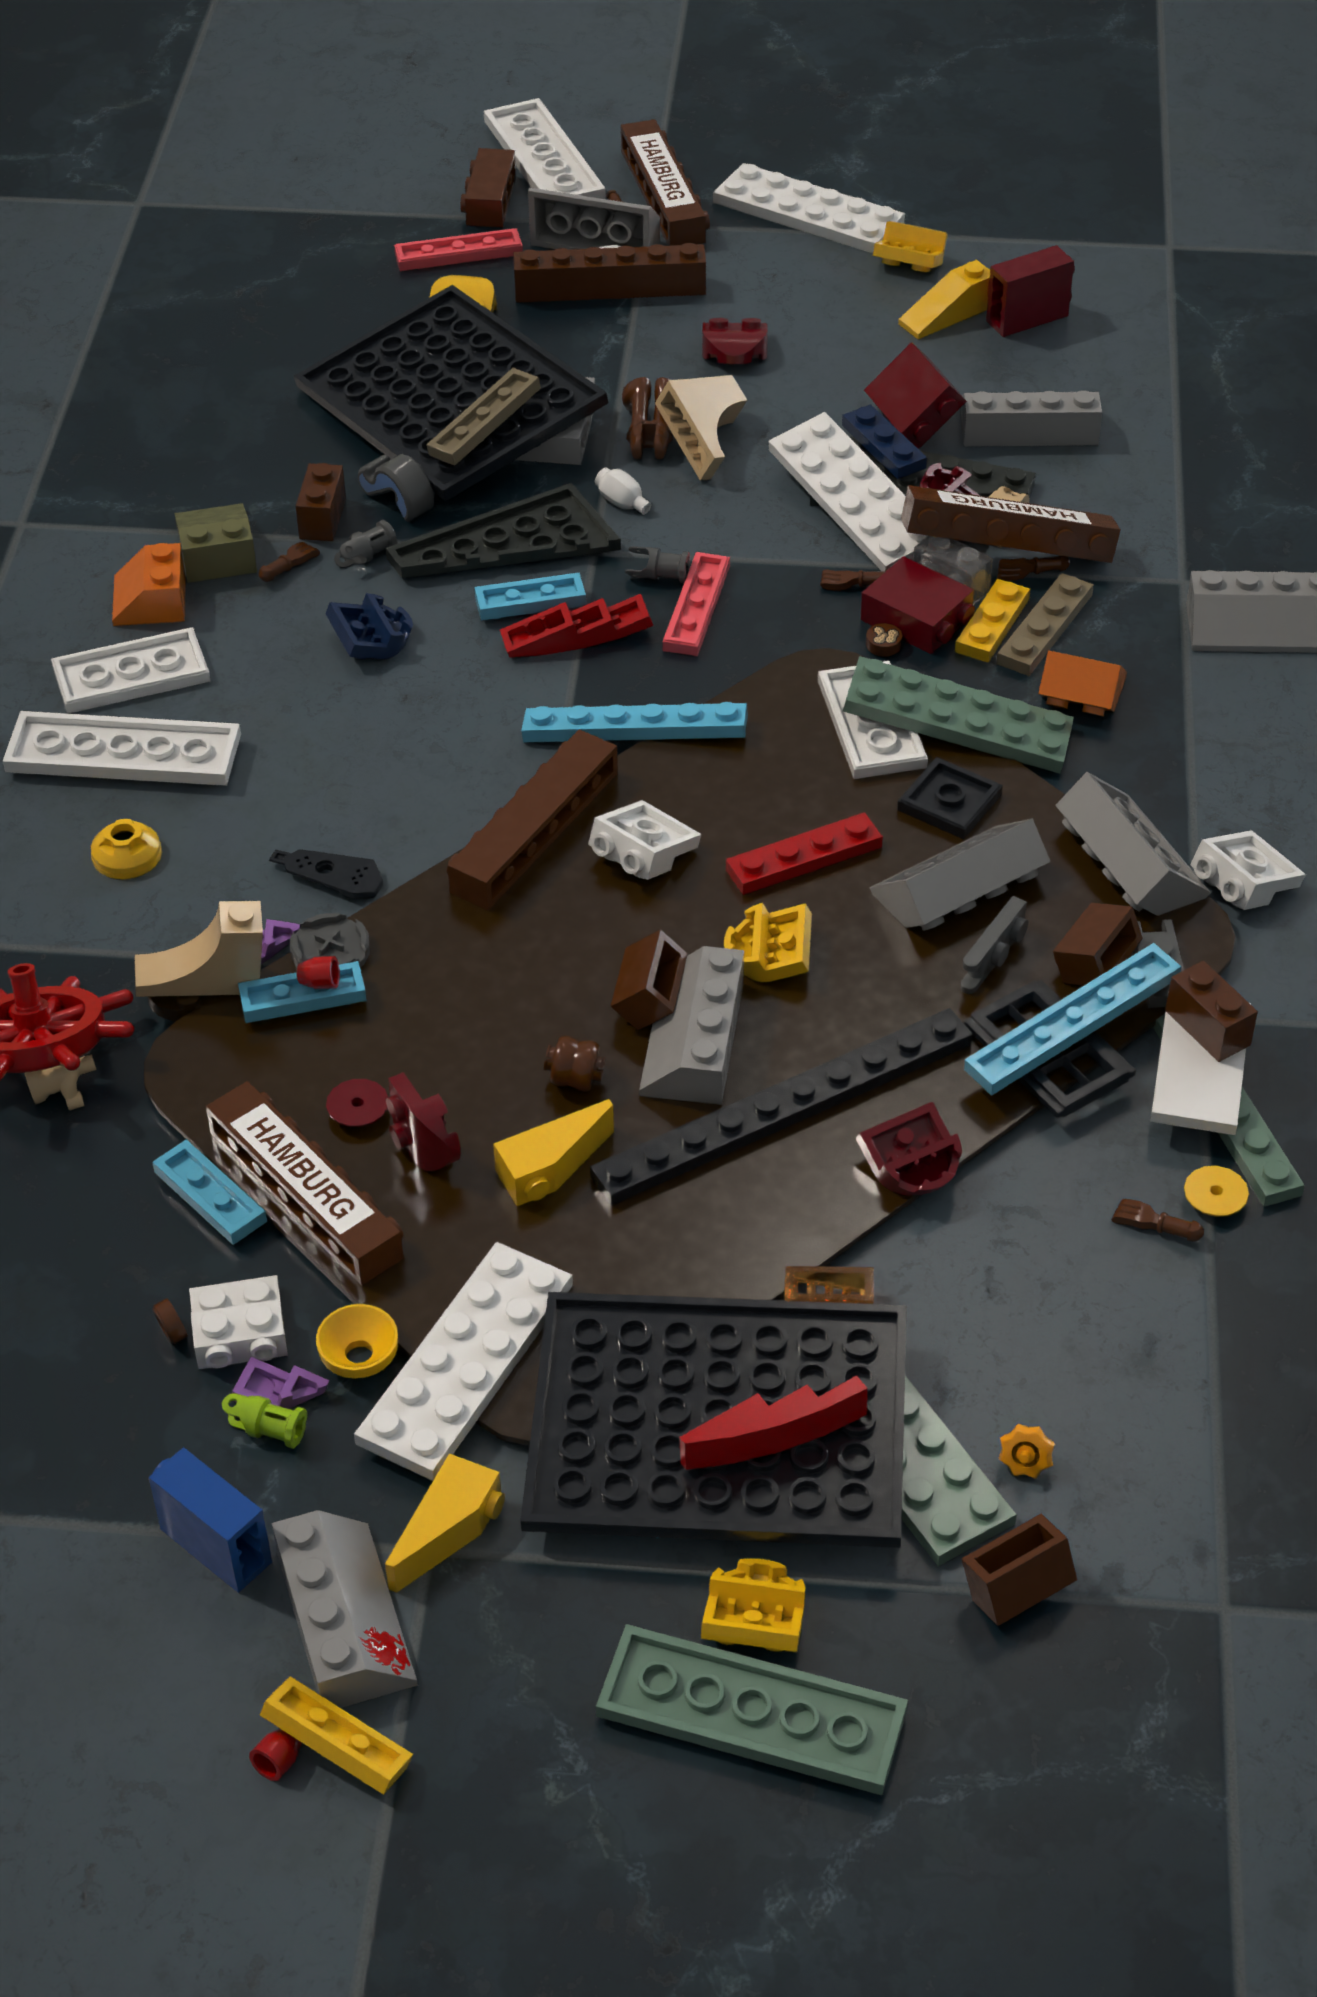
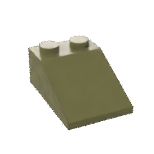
M243 503L174 513L188 583L257 573L253 538Z

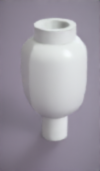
M605 467L599 471L595 478V485L599 487L600 494L607 501L621 509L630 510L635 508L643 515L648 513L651 503L642 497L641 487L632 476L621 469L610 470Z

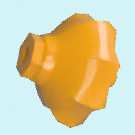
M1017 1424L1011 1432L1000 1437L1002 1449L998 1459L1009 1467L1013 1476L1026 1475L1036 1479L1043 1470L1053 1466L1052 1452L1055 1443L1045 1436L1040 1426L1028 1427Z

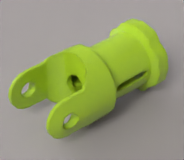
M235 1393L227 1395L222 1401V1409L228 1414L230 1425L245 1430L248 1436L260 1438L264 1435L284 1441L285 1446L294 1449L299 1445L304 1435L307 1421V1410L297 1407L291 1410L273 1405L271 1400L266 1397L252 1395L247 1397ZM231 1401H237L235 1406H229Z

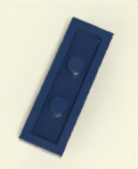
M871 404L842 415V426L897 479L926 469L927 457Z

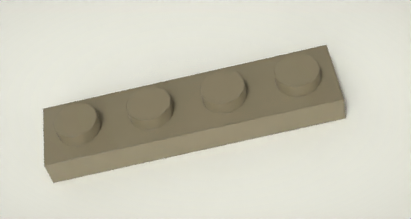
M512 368L426 444L429 455L455 466L541 389L539 377Z
M1061 573L997 653L996 664L1030 676L1048 653V650L1052 648L1092 597L1094 584Z

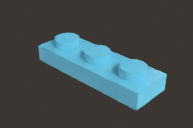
M580 573L474 587L475 599L481 620L535 614L566 602L569 609L586 605V593Z
M359 962L339 965L340 981L336 989H313L301 985L297 980V972L238 983L245 1023L367 1001Z
M187 1139L152 1162L155 1174L232 1245L267 1222L265 1210Z

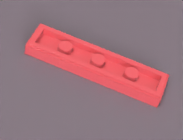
M513 228L400 243L394 245L399 270L407 271L512 257L514 252L523 251V245L518 230Z
M701 552L695 553L662 641L663 651L698 656L730 568V557Z

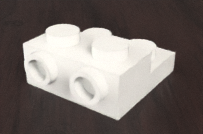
M641 800L595 817L588 845L592 847L598 856L620 863L627 873L648 880L671 871L674 858L698 848L702 834Z
M1252 830L1202 839L1190 864L1194 868L1197 877L1217 887L1226 901L1243 910L1269 905L1275 892L1300 887L1306 876L1304 872Z
M277 1275L189 1288L192 1332L198 1369L223 1368L231 1364L248 1362L250 1357L260 1361H267L275 1357L288 1356Z

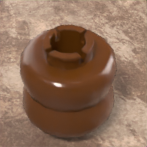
M563 1035L559 1037L556 1047L548 1045L545 1057L549 1058L544 1061L543 1070L551 1071L550 1081L553 1085L558 1087L571 1086L576 1090L587 1092L592 1088L594 1080L602 1081L604 1070L601 1069L605 1067L606 1056H599L600 1046L595 1041H579L574 1037Z

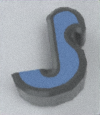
M384 454L364 465L358 471L359 485L369 496L373 497L392 491L395 493V501L404 520L407 522H411L428 512L434 506V492L429 478L421 465L410 456L400 454L390 460V456Z

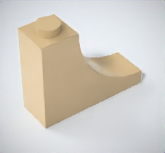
M733 375L669 380L655 402L656 407L700 481L711 480L725 458L718 441L717 428L733 423L747 402Z
M219 901L214 919L194 939L166 951L135 955L136 997L240 995L238 983L260 979L263 938L261 901Z

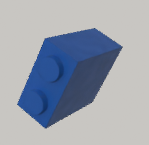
M184 1447L171 1458H167L158 1464L153 1474L148 1478L160 1529L239 1593L272 1563L263 1510Z

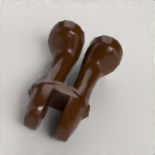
M646 377L636 378L623 388V405L632 413V421L626 439L630 443V450L634 459H642L644 448H654L655 459L662 460L666 455L669 443L673 440V434L656 405L654 420L647 421L648 407L652 397V386L650 380ZM657 378L654 390L655 402L667 382L671 379Z

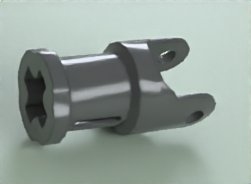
M381 520L376 523V527L364 533L358 531L350 535L349 540L344 542L340 547V551L335 554V564L340 568H346L353 564H364L372 560L373 555L385 550L387 547L398 544L394 529L388 522ZM339 558H344L345 562H341Z
M629 547L628 550L633 553L649 555V560L645 569L641 571L628 569L625 570V574L657 580L658 577L679 579L680 583H685L690 568V552L683 551L682 554L661 552L660 548Z

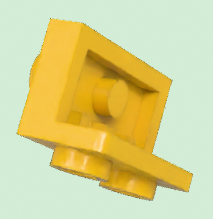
M888 221L883 240L876 242L874 245L873 256L881 257V262L884 264L899 266L900 262L912 264L911 269L930 272V268H935L943 263L948 235L942 231Z

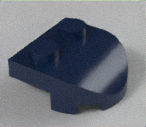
M366 593L362 605L330 602L325 613L348 655L357 659H388L397 655L404 648L413 627L410 615L401 606L395 611L383 605L384 598L382 596Z

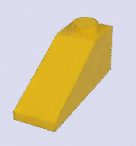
M974 260L951 270L899 318L898 324L916 339H921L986 311L990 269L978 260Z
M611 1100L602 1101L493 1143L495 1171L516 1206L540 1200L546 1195L557 1191L614 1133V1115Z
M450 1453L448 1454L385 1563L389 1590L396 1593L480 1536L490 1519H497L505 1501V1494L501 1492L500 1472Z

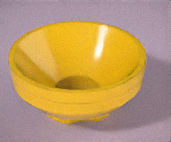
M119 819L115 823L106 826L95 836L91 844V859L95 869L101 874L114 879H131L142 876L158 864L162 855L161 842L157 833L151 827L131 819ZM125 832H132L134 834L131 838L122 841L113 838L114 835Z
M367 1304L344 1306L330 1313L318 1327L316 1334L317 1351L322 1363L334 1374L346 1378H365L384 1370L392 1362L398 1348V1330L391 1316L381 1308ZM358 1347H365L372 1352V1356L361 1363L351 1362L346 1357L351 1350Z

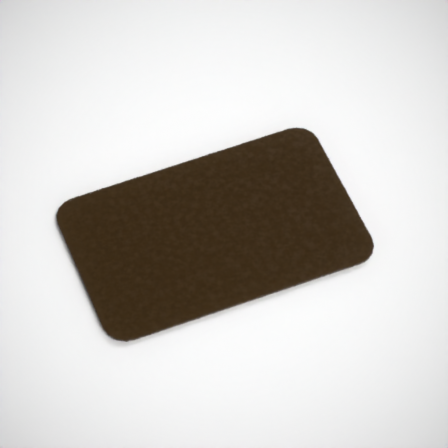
M831 648L801 650L773 661L703 703H747L748 718L745 738L642 740L617 755L618 774L488 911L449 893L446 869L449 860L453 856L451 855L348 917L347 919L355 923V919L363 923L369 933L370 955L365 964L360 968L367 1001L245 1023L240 995H218L177 1020L155 1039L144 1061L145 1091L157 1111L185 1139L266 1212V1218L353 1304L372 1305L381 1308L391 1316L398 1330V1348L409 1359L496 1242L572 1274L573 1286L569 1293L779 1300L922 1196L902 1195L892 1192L877 1180L856 1140L860 1132L933 1101L950 1135L957 1133L962 1146V1155L957 1168L959 1169L1044 1107V1105L1018 1079L992 1096L964 1070L965 1059L984 1048L972 1036L971 1046L612 1206L591 1179L590 1166L948 1008H951L964 1023V1020L970 1018L972 1013L1034 980H1042L1063 999L1083 987V985L1063 983L1052 951L1090 903L1130 905L1123 898V894L1126 891L1122 886L1115 885L1103 874L1104 864L1093 859L1082 848V845L1085 843L1082 837H1077L1063 825L1062 820L1065 817L1055 805L1065 794L1015 759L1000 757L918 733L928 757L927 767L938 757L1003 785L1001 797L965 839H961L897 810L900 797L925 769L853 779L818 683V671L856 666L859 656L862 655ZM643 800L702 835L698 848L674 858L671 871L647 880L627 873L622 865L616 861L598 856L592 847L588 845L595 817ZM864 812L883 836L882 848L742 895L726 871L727 858ZM1032 818L1051 861L1037 868L1038 876L1022 883H1017L1015 879L1006 884L1008 888L1006 892L986 899L985 895L975 899L976 907L956 915L951 911L943 915L944 923L924 931L921 926L905 928L872 895L869 888L994 826ZM1209 895L1205 899L1159 916L1144 908L1140 912L1133 908L1137 921L1141 923L1142 932H1161L1162 920H1172L1184 970L1204 960L1214 971L1221 975L1230 965L1236 936L1228 914ZM1012 896L1026 901L1025 919L1029 921L1023 939L1020 942L1014 941L1005 962L1000 967H994L975 993H963L961 991V980L968 973L963 968V958ZM763 903L767 911L771 913L806 903L812 913L809 972L771 982H758L744 975L742 996L722 1105L639 1096L652 1024L637 1030L610 1007L625 948L660 929L688 953L687 956L703 946L724 948V937L728 927L732 926L735 929L745 920L744 912L748 908ZM1135 950L1131 953V955L1128 958L1135 954ZM291 953L286 954L260 970V979L296 973L297 968L291 959ZM1145 999L1097 1029L1096 1032L1119 1052L1154 1027L1156 1020L1165 1014L1166 1007L1148 1008ZM1033 1002L1017 1010L1027 1021L1042 1012ZM1009 1015L993 1022L1004 1035L1020 1026ZM568 1035L579 1041H595L600 1046L599 1056H606L605 1067L601 1069L604 1070L602 1081L594 1080L589 1091L582 1092L571 1086H555L550 1081L551 1071L543 1070L544 1061L549 1058L545 1057L548 1045L556 1047L560 1036ZM1075 1043L1060 1053L1064 1056L1079 1048V1046ZM1087 1054L1071 1062L1084 1076L1099 1067ZM1052 1057L1048 1061L1038 1066V1068L1040 1069L1046 1066L1047 1064L1055 1061V1059ZM1063 1067L1046 1075L1062 1092L1077 1083ZM404 1072L423 1100L438 1093L448 1109V1112L444 1115V1120L447 1123L445 1128L447 1133L456 1132L458 1134L461 1158L438 1170H423L413 1162L404 1148L398 1149L394 1144L389 1131V1126L393 1125V1118L388 1109L383 1117L373 1124L363 1127H348L337 1123L329 1116L326 1109L327 1097L334 1087L351 1079H368L377 1082L386 1090L388 1097H390L388 1078ZM246 1081L260 1093L266 1092L273 1100L276 1109L284 1117L290 1116L298 1125L301 1134L309 1142L314 1140L320 1145L327 1160L335 1167L337 1165L341 1166L348 1174L351 1183L360 1192L366 1191L375 1201L377 1209L386 1218L391 1216L398 1222L404 1234L402 1239L404 1259L361 1286L211 1134L206 1105ZM610 1099L613 1104L614 1133L557 1191L546 1195L540 1200L516 1206L495 1171L493 1143ZM544 1327L476 1421V1424L501 1440L530 1446Z

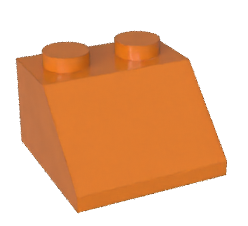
M181 543L145 545L114 575L113 626L185 621L186 574Z
M1048 650L1038 694L1047 698L1046 705L1068 709L1069 703L1083 706V713L1104 717L1105 710L1115 711L1126 680L1127 671L1121 665Z

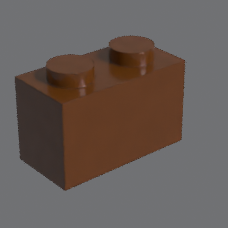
M327 463L308 464L295 506L299 539L334 541L346 501L343 465H329Z
M1101 903L1089 904L1052 951L1063 983L1084 986L1122 963L1131 955L1143 939L1133 907Z
M661 929L626 947L610 1007L637 1030L674 1013L688 953Z
M1204 960L1171 977L1165 1011L1218 1062L1251 1046L1258 1011Z
M1042 1514L1035 1516L961 1558L973 1602L997 1626L1077 1581L1068 1538Z

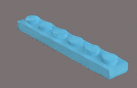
M722 702L720 704L685 703L682 705L647 704L640 706L616 704L598 707L577 705L556 708L540 706L526 708L521 732L523 742L568 741L579 729L605 741L745 738L748 711L747 703Z
M1152 943L966 1058L964 1070L992 1096L1169 985L1171 977L1181 972L1182 966L1155 943Z

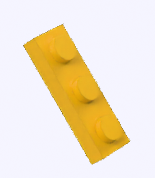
M997 579L956 640L955 653L989 663L1029 601L1030 588Z
M291 1676L265 1700L260 1712L261 1717L383 1795L408 1768L413 1756L411 1752Z

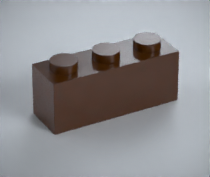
M478 149L476 160H471L470 177H466L465 194L461 195L460 201L461 213H466V225L504 226L516 180L515 150Z

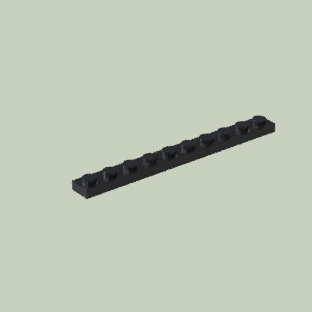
M948 1008L590 1166V1177L612 1206L971 1046L973 1034L951 1008Z

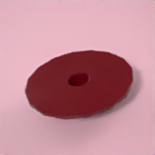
M351 1079L340 1083L332 1089L327 1097L326 1109L329 1116L339 1124L348 1127H363L373 1124L383 1117L388 1109L386 1104L388 1095L386 1090L377 1082L368 1079Z

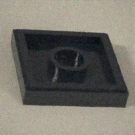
M936 757L900 797L897 810L961 839H965L1001 797L1003 785Z

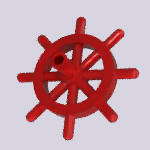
M18 964L8 970L13 993L7 994L3 989H0V1081L7 1073L35 1072L63 1065L67 1070L74 1071L80 1066L79 1057L95 1047L102 1037L128 1038L133 1035L134 1026L131 1022L105 1021L104 1013L129 1005L133 1001V994L130 990L123 989L98 997L94 993L80 988V980L75 976L66 978L60 986L38 987L35 975L36 970L33 964Z

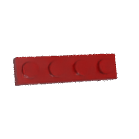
M864 812L727 858L726 871L742 895L882 848L883 836Z

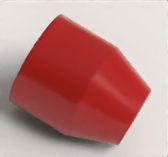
M321 956L299 963L297 966L298 983L313 989H336L340 981L338 959L336 956Z
M277 1729L268 1733L251 1750L249 1758L253 1767L263 1777L271 1781H278L296 1762L302 1742L285 1731Z

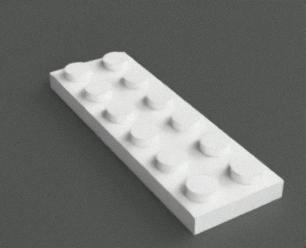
M539 98L484 111V122L503 149L515 150L516 167L531 188L606 199L604 185Z
M743 163L713 192V203L872 254L875 243L884 238L885 227L888 221L905 222V213L893 210L891 207L870 203L862 198H854L838 193L834 189H826L813 185L808 181L793 179L779 172L758 168L753 164Z
M826 412L768 441L769 451L881 571L888 570L903 556L914 561L943 545V538L907 533L901 520L906 496Z
M20 711L3 758V766L5 772L227 786L241 737L240 724Z
M496 1242L354 1433L355 1444L433 1481L448 1454H454L544 1327L548 1292H569L573 1286L572 1274Z

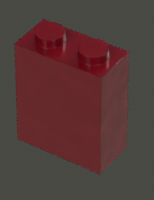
M1055 245L990 266L986 321L1002 337H1006L1069 316L1070 301L1072 299V278L1075 272L1072 258Z
M912 342L864 389L866 394L894 427L918 449L967 402L935 364Z
M903 556L862 592L861 621L872 626L879 623L895 625L901 630L903 641L932 654L942 644L948 643L953 634L963 625H967L974 615V589Z

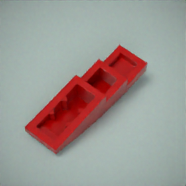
M638 594L610 607H607L604 598L573 611H570L566 602L500 629V633L508 656L524 657L583 649L620 639L654 625L642 595Z
M856 1375L819 1397L808 1384L769 1406L757 1393L680 1436L681 1464L686 1470L733 1464L778 1453L825 1436L867 1415L868 1388Z

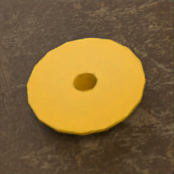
M1204 1166L1194 1170L1187 1177L1184 1185L1186 1199L1192 1207L1203 1214L1215 1217L1229 1216L1239 1212L1246 1205L1249 1196L1247 1184L1242 1177L1231 1169L1221 1166Z

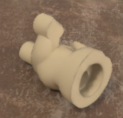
M92 1054L80 1057V1066L74 1071L67 1070L63 1065H59L45 1070L25 1073L34 1103L40 1104L49 1095L61 1091L66 1099L69 1110L85 1106L81 1092L77 1091V1080L79 1075L96 1070Z

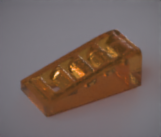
M785 1266V1301L874 1304V1267ZM798 1282L807 1283V1294L798 1293ZM816 1285L824 1286L825 1294H816ZM834 1288L841 1289L842 1294H834Z

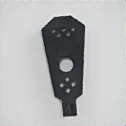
M275 849L269 858L270 862L285 865L287 873L338 890L340 894L353 899L376 897L383 886V879L374 859L302 849L293 853ZM323 870H330V871H331V872L326 873V874H321V873H320V872L323 871Z

